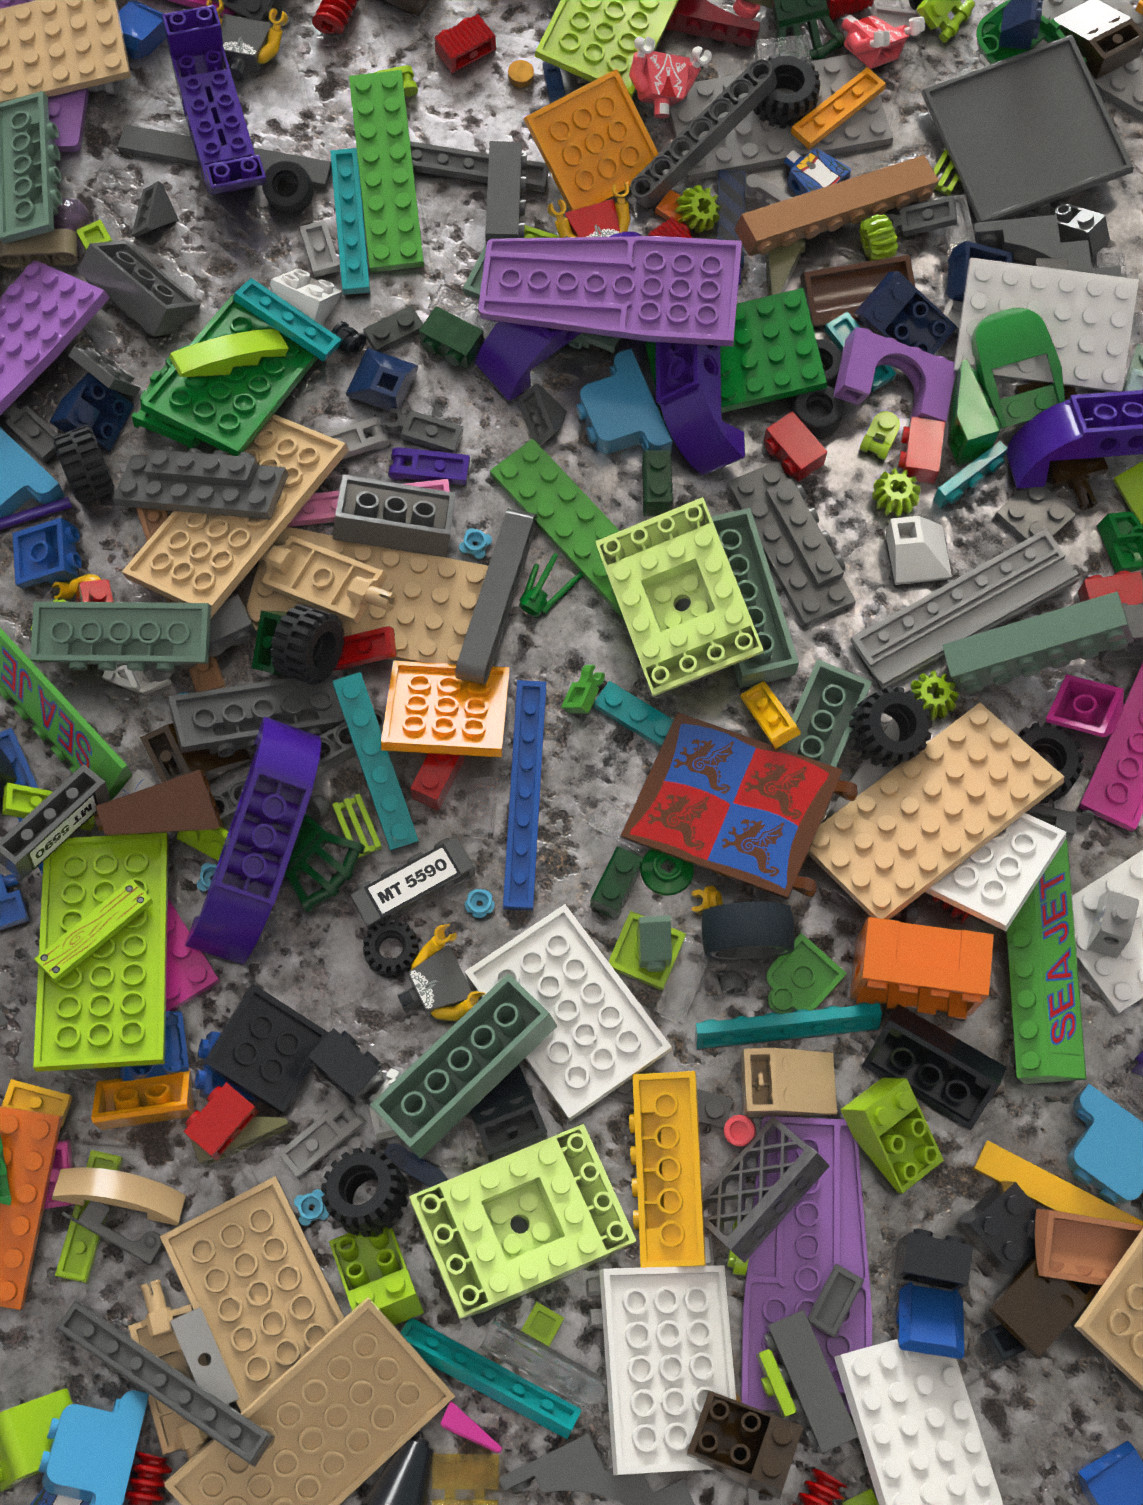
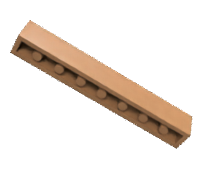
M925 155L743 213L734 230L749 256L758 253L762 255L770 252L773 248L782 245L787 247L797 240L803 238L811 239L821 232L827 230L832 232L839 229L842 225L851 222L856 224L866 217L882 215L887 210L893 208L900 209L917 200L919 202L925 201L933 195V190L937 186L939 179Z

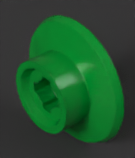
M650 849L642 859V870L640 871L642 880L650 890L657 894L665 896L678 894L684 891L693 879L694 865L653 849ZM664 863H669L674 867L670 873H667L662 868Z

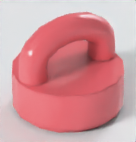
M736 0L733 4V9L738 16L753 20L760 10V5L744 0Z
M734 1115L727 1120L724 1126L725 1138L729 1143L738 1147L747 1146L757 1133L755 1123L748 1116Z

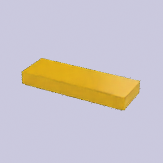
M765 681L739 695L775 749L801 734L795 722Z

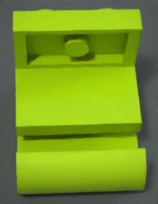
M68 1388L0 1412L1 1492L14 1487L23 1479L41 1473L38 1472L43 1451L50 1452L52 1439L47 1438L52 1418L59 1419L62 1411L67 1406L73 1404Z

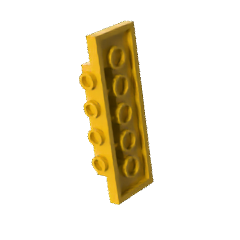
M696 1072L633 1074L634 1114L629 1115L630 1133H635L636 1146H631L630 1157L631 1164L636 1165L637 1178H632L633 1197H638V1210L633 1211V1225L635 1230L639 1229L641 1268L706 1266Z

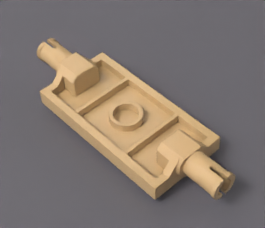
M292 535L289 536L285 544L270 546L259 559L267 565V573L261 580L265 588L355 624L359 623L370 604L389 612L393 609V606L388 605V603L396 605L397 595L395 593L380 589L387 578L383 570Z
M160 1280L151 1281V1286L148 1283L141 1285L140 1289L143 1293L148 1314L145 1315L146 1319L128 1326L131 1339L194 1381L170 1324L171 1320L193 1311L192 1305L189 1304L171 1310V1307L166 1305ZM206 1355L199 1357L198 1362L201 1366L209 1365ZM149 1394L148 1401L163 1455L182 1449V1451H186L188 1460H190L212 1437Z

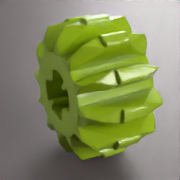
M701 185L684 190L682 196L676 200L679 207L676 208L675 213L681 214L678 223L685 222L689 231L694 229L695 233L712 229L714 223L721 218L717 212L721 210L722 206L715 203L718 196H711V188L703 190Z
M885 214L874 215L861 221L859 233L865 256L870 261L895 256L898 244L892 221Z
M896 468L892 469L891 474L884 471L880 479L874 482L872 499L877 501V509H886V516L892 511L898 518L901 516L902 511L909 514L912 512L913 506L918 505L920 500L918 495L921 492V486L915 485L917 481L916 476L907 477V469L902 474H898Z
M935 670L931 671L929 677L925 673L920 674L918 680H913L910 685L911 691L915 693L914 698L916 700L921 698L924 702L922 705L923 709L929 710L931 721H934L937 715L942 719L946 718L948 711H954L956 707L954 701L959 697L958 692L953 691L956 686L955 682L947 683V673L939 678Z

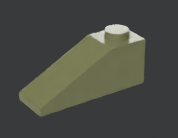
M805 238L797 240L787 247L782 245L773 248L765 254L768 296L785 291L798 264L800 253L805 251Z
M254 1117L217 1161L191 1139L190 1141L199 1163L205 1168L292 1128L286 1118Z

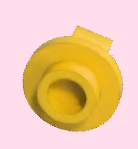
M713 885L706 886L704 891L700 889L692 891V896L695 898H703L700 906L692 907V911L702 915L703 911L707 908L723 905L722 895Z

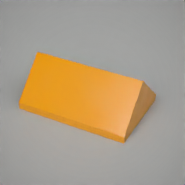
M190 1068L186 1072L125 1082L121 1078L98 1081L96 1083L92 1109V1123L100 1130L190 1117L194 1113Z

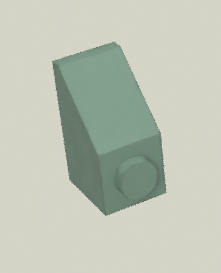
M670 915L639 917L637 944L640 968H647L648 972H659L671 965Z

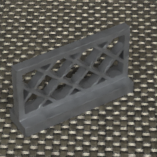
M773 1116L702 1195L703 1210L710 1203L718 1202L717 1215L704 1217V1225L745 1263L830 1165L813 1148L804 1143ZM777 1128L781 1131V1144L768 1145V1137ZM801 1148L803 1153L795 1162L788 1163V1150ZM781 1151L780 1164L767 1166V1153ZM760 1155V1167L747 1169V1161L751 1156ZM780 1172V1179L773 1186L766 1187L767 1174ZM759 1175V1188L746 1190V1177ZM739 1178V1191L725 1193L727 1183L731 1179ZM759 1196L757 1205L752 1210L745 1211V1199ZM738 1199V1212L725 1214V1201ZM737 1220V1227L726 1237L724 1235V1222Z

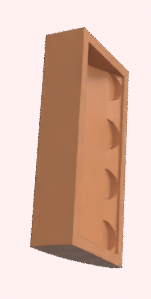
M1036 1209L1035 1252L1039 1276L1103 1285L1141 1232L1143 1225Z

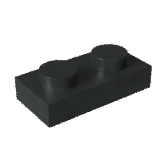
M412 305L364 328L363 332L373 350L383 353L419 335V329L423 323Z

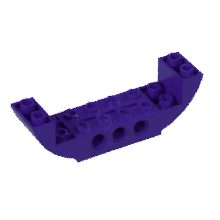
M215 5L162 14L180 101L203 182L208 193L216 195L265 185L266 176L260 155L255 156L224 51L221 23Z
M621 232L611 235L609 237H633L642 235L636 232ZM498 321L480 348L475 364L501 394L511 402L531 387L530 371L582 332Z
M741 265L739 273V285L741 284ZM656 342V403L660 405L668 430L686 460L703 476L745 458L744 432L723 422L721 417L720 346Z
M1143 390L1070 395L1069 400L1046 409L1028 421L1007 445L1006 456L1016 487H1044L1050 461L1143 454Z
M267 717L262 719L254 743L258 747L200 916L194 918L185 944L187 947L244 965L253 951L271 909L275 904L313 791L321 752L320 736Z

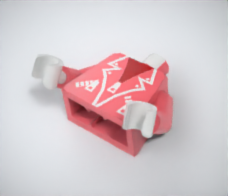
M848 15L841 25V28L848 33L844 46L867 67L873 69L899 58L909 35L917 36L925 30L924 17L909 19V27L902 25L895 28L876 16L871 15L858 20L852 15Z
M637 37L634 41V46L638 52L634 53L629 77L638 93V99L641 102L654 104V117L659 119L668 118L670 116L669 106L679 103L687 96L701 70L700 64L710 62L712 53L709 50H705L700 58L703 49L697 46L692 50L691 54L694 60L690 62V58L653 51L655 49L654 39L646 37V39Z

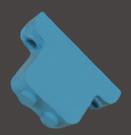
M632 349L617 353L614 358V365L609 367L611 376L584 385L580 391V403L575 405L579 419L585 420L587 424L586 434L591 444L595 443L597 449L604 454H610L637 444H641L644 451L669 450L671 452L672 439Z
M0 428V518L11 515L31 498L41 504L62 499L65 495L60 484Z
M1087 1084L1080 1090L1073 1101L1075 1115L1086 1123V1128L1069 1152L1067 1165L1074 1172L1072 1175L1075 1179L1088 1186L1091 1184L1100 1191L1099 1195L1108 1203L1116 1205V1203L1127 1204L1137 1199L1143 1192V1122L1092 1085Z
M136 1390L128 1391L121 1399L116 1398L112 1412L71 1404L62 1411L59 1419L52 1418L47 1438L52 1439L50 1452L43 1451L38 1472L44 1473L42 1484L45 1490L52 1494L87 1501L89 1505H123L149 1393Z

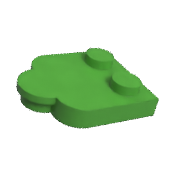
M800 933L794 941V951L779 956L767 971L766 979L771 988L768 994V1004L778 1014L791 1013L794 1010L800 1009L815 1010L844 979L847 973L805 935Z

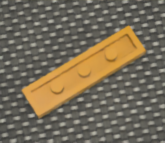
M868 67L794 124L791 128V134L810 150L883 92L886 83Z

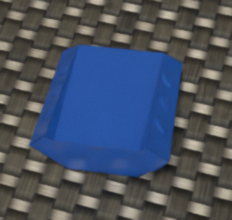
M129 1L119 11L128 56L133 59H141L145 55L149 56L166 39L162 17L164 13L138 1Z
M166 1011L165 1064L120 1067V1077L123 1082L189 1071L182 1011Z
M912 1281L899 1290V1304L896 1313V1323L899 1325L897 1341L900 1349L962 1359L964 1357L963 1299L958 1290L955 1288L953 1291L916 1286L913 1285Z
M1129 1441L1111 1449L1096 1461L1083 1465L1080 1471H1078L1079 1485L1090 1505H1143V1461Z

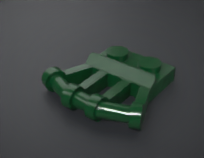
M771 0L777 27L774 49L776 57H779L780 53H785L786 56H791L792 53L797 54V58H806L808 62L815 59H825V56L837 47L842 48L844 46L845 38L837 30L829 17V8H827L826 0ZM819 19L832 38L824 45L821 44L817 20ZM803 23L808 24L813 48L807 51L804 49L799 24ZM787 27L791 29L795 52L784 50Z
M304 814L284 875L290 880L302 906L309 913L315 910L314 906L332 896L336 897L340 892L338 889L346 879L350 881L354 876L352 873L358 856L363 854L365 846L361 843L329 834L308 815ZM326 843L348 849L343 865L322 849ZM316 855L320 856L337 871L329 882L308 865ZM302 871H305L323 888L308 896L298 876Z

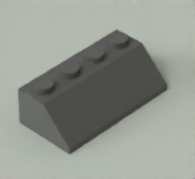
M125 240L90 243L78 268V272L86 278L89 284L105 290L110 297L108 300L117 304L124 310V314L127 317L138 322L143 327V330L151 336L171 334L193 315L201 305Z
M342 475L335 513L333 539L446 557L456 493Z

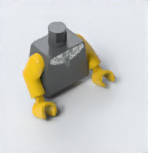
M207 0L206 5H212V0ZM219 0V7L216 10L221 23L224 51L232 78L241 79L244 70L257 72L263 64H266L278 54L283 33L280 29L281 26L287 24L288 16L282 11L281 19L276 21L277 9L273 8L269 12V19L272 23L227 14L220 18V13L224 10V3L222 0Z
M450 924L439 925L435 929L434 936L422 947L411 964V971L408 973L413 987L398 994L397 997L404 1011L421 1004L427 1017L433 1016L437 1020L457 1022L478 1002L480 996L485 995V992L471 991L450 946H445V943L455 941L457 934L453 933L446 937L445 929Z

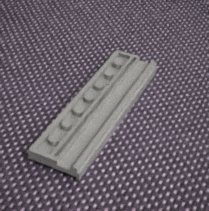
M1046 528L851 638V643L881 686V690L886 687H893L945 658L943 644L1000 627L1076 584L1079 580V573L1076 569H1072L1065 559L1066 555Z

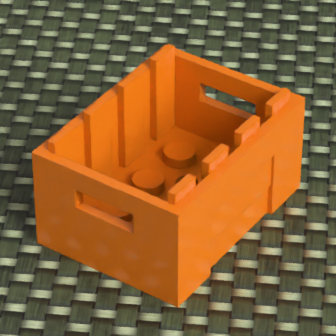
M868 917L855 940L850 999H855L856 1004L863 1002L887 1004V1009H895L896 1005L900 1004L903 1007L917 1008V1013L936 1015V1011L947 1012V1017L966 1020V1016H971L989 996L994 934L967 930L960 931Z

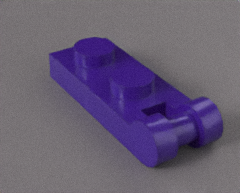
M401 447L392 449L391 459L393 460V465L389 467L388 473L391 479L403 480L405 478L422 481L448 479L449 484H467L470 455ZM412 461L411 466H404V462Z

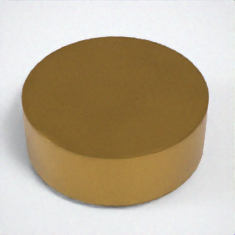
M517 60L511 63L508 68L509 82L519 88L529 86L534 80L532 64L525 60Z

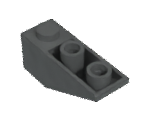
M1058 200L1024 212V215L1028 218L1057 215L1060 242L1088 240L1091 257H1094L1110 241L1106 216Z

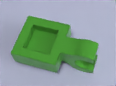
M585 665L582 668L579 681L572 682L561 706L567 713H589L599 690L597 686L601 685L605 678L603 672H595L593 675L595 665Z

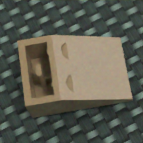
M783 1048L743 1049L740 1061L744 1116L837 1115L833 1053Z

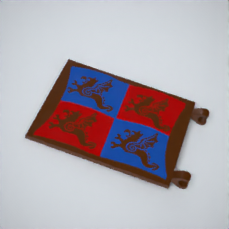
M677 712L620 836L623 839L785 899H789L793 889L805 896L813 897L817 890L816 882L813 879L799 876L834 793L846 800L854 801L858 794L857 785L849 781L840 780L843 774L842 769L779 747L775 749L773 745Z

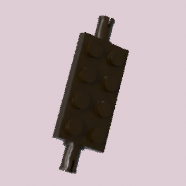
M1028 381L1029 383L1016 386L1014 392L1017 395L1051 384ZM1064 386L1065 401L1070 399V395H1078L1075 387ZM1104 457L1050 461L1048 475L1053 487L1066 485L1069 489H1073L1080 510H1086V505L1090 509L1098 504L1089 482L1093 477L1105 474L1108 470V465Z

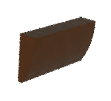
M910 254L804 272L800 276V281L804 289L813 327L826 325L847 311L854 320H858L854 315L855 311L888 272L899 271L915 286Z

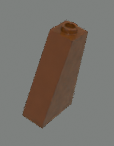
M200 769L95 806L97 814H94L96 825L100 832L104 830L105 835L203 831L224 828L206 773Z

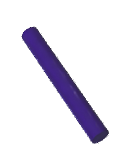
M65 497L0 518V530L72 508L69 497Z

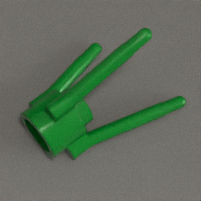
M556 553L552 555L536 587H533L537 576L539 564H534L525 591L519 599L521 601L519 604L520 608L534 617H539L541 612L547 615L550 608L583 577V574L579 572L547 602L546 598L548 595L542 590V587L558 558Z

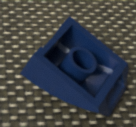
M970 241L962 242L953 248L947 261L949 263L948 281L945 293L950 299L963 302L970 258L1014 263L1013 254Z

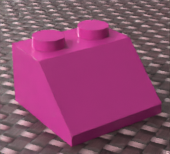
M1066 674L1046 717V722L1106 737L1114 733L1122 715L1124 689Z

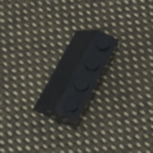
M900 1004L896 1005L862 1064L863 1067L882 1078H907L917 1099L970 1130L1000 1086L1007 1068Z

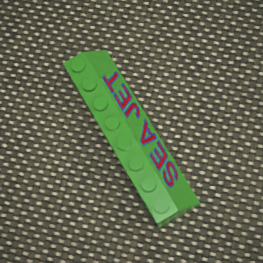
M0 628V695L5 701L11 698L16 703L13 709L24 721L29 718L35 724L32 730L42 741L48 738L53 744L50 748L51 751L61 762L65 759L69 761L72 765L69 768L72 774L84 764L106 782L110 796L109 801L113 800L132 777L127 764Z
M1065 839L1007 929L1017 1078L1024 1084L1087 1080L1068 841Z

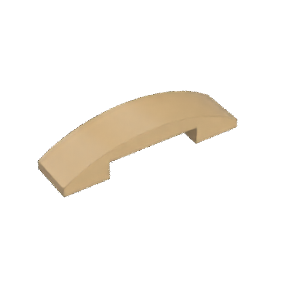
M84 1167L61 1169L52 1195V1200L84 1206L85 1200L147 1212L148 1220L176 1226L179 1224L186 1195L149 1178L116 1170Z

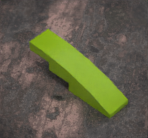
M276 329L252 330L193 344L171 352L169 358L180 377L230 375L233 367L258 365L261 357L286 356L289 347Z

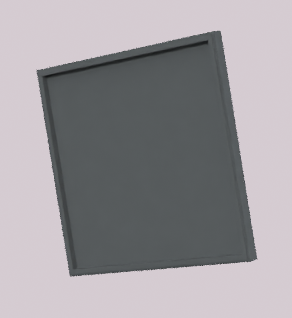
M1073 35L922 90L923 99L978 223L1005 220L1133 173V164Z

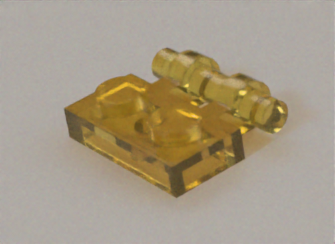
M433 1454L432 1489H445V1500L432 1499V1505H498V1500H485V1489H498L499 1455ZM475 1489V1500H455V1490Z

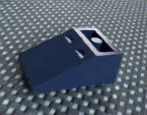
M899 271L888 272L854 313L873 333L886 338H894L902 344L918 347L932 355L936 353L957 328L946 315Z

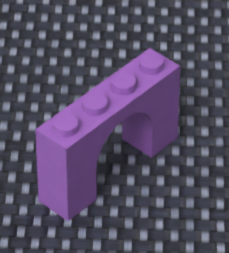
M856 327L845 339L833 397L859 406L870 395L875 368L881 365L893 366L906 374L913 385L914 403L911 418L918 417L947 422L956 371H953L954 362L949 361L943 356H935L924 352L918 347L902 344L894 338H886L872 333L871 330Z

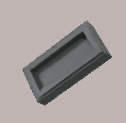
M835 1264L807 1317L810 1325L834 1339L864 1279Z

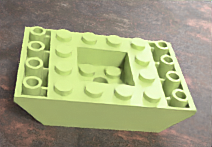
M703 497L595 541L653 697L764 653L759 636ZM686 598L691 601L689 608L685 611H678L675 608L676 603L680 599Z
M584 1124L409 1196L413 1210L459 1319L486 1312L589 1267L637 1241ZM515 1217L525 1219L528 1224L527 1231L521 1234L514 1232L511 1228V1220Z

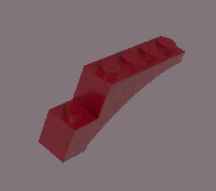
M679 0L665 30H674L690 35L713 38L717 41H727L741 46L756 48L761 22L727 12L707 0Z

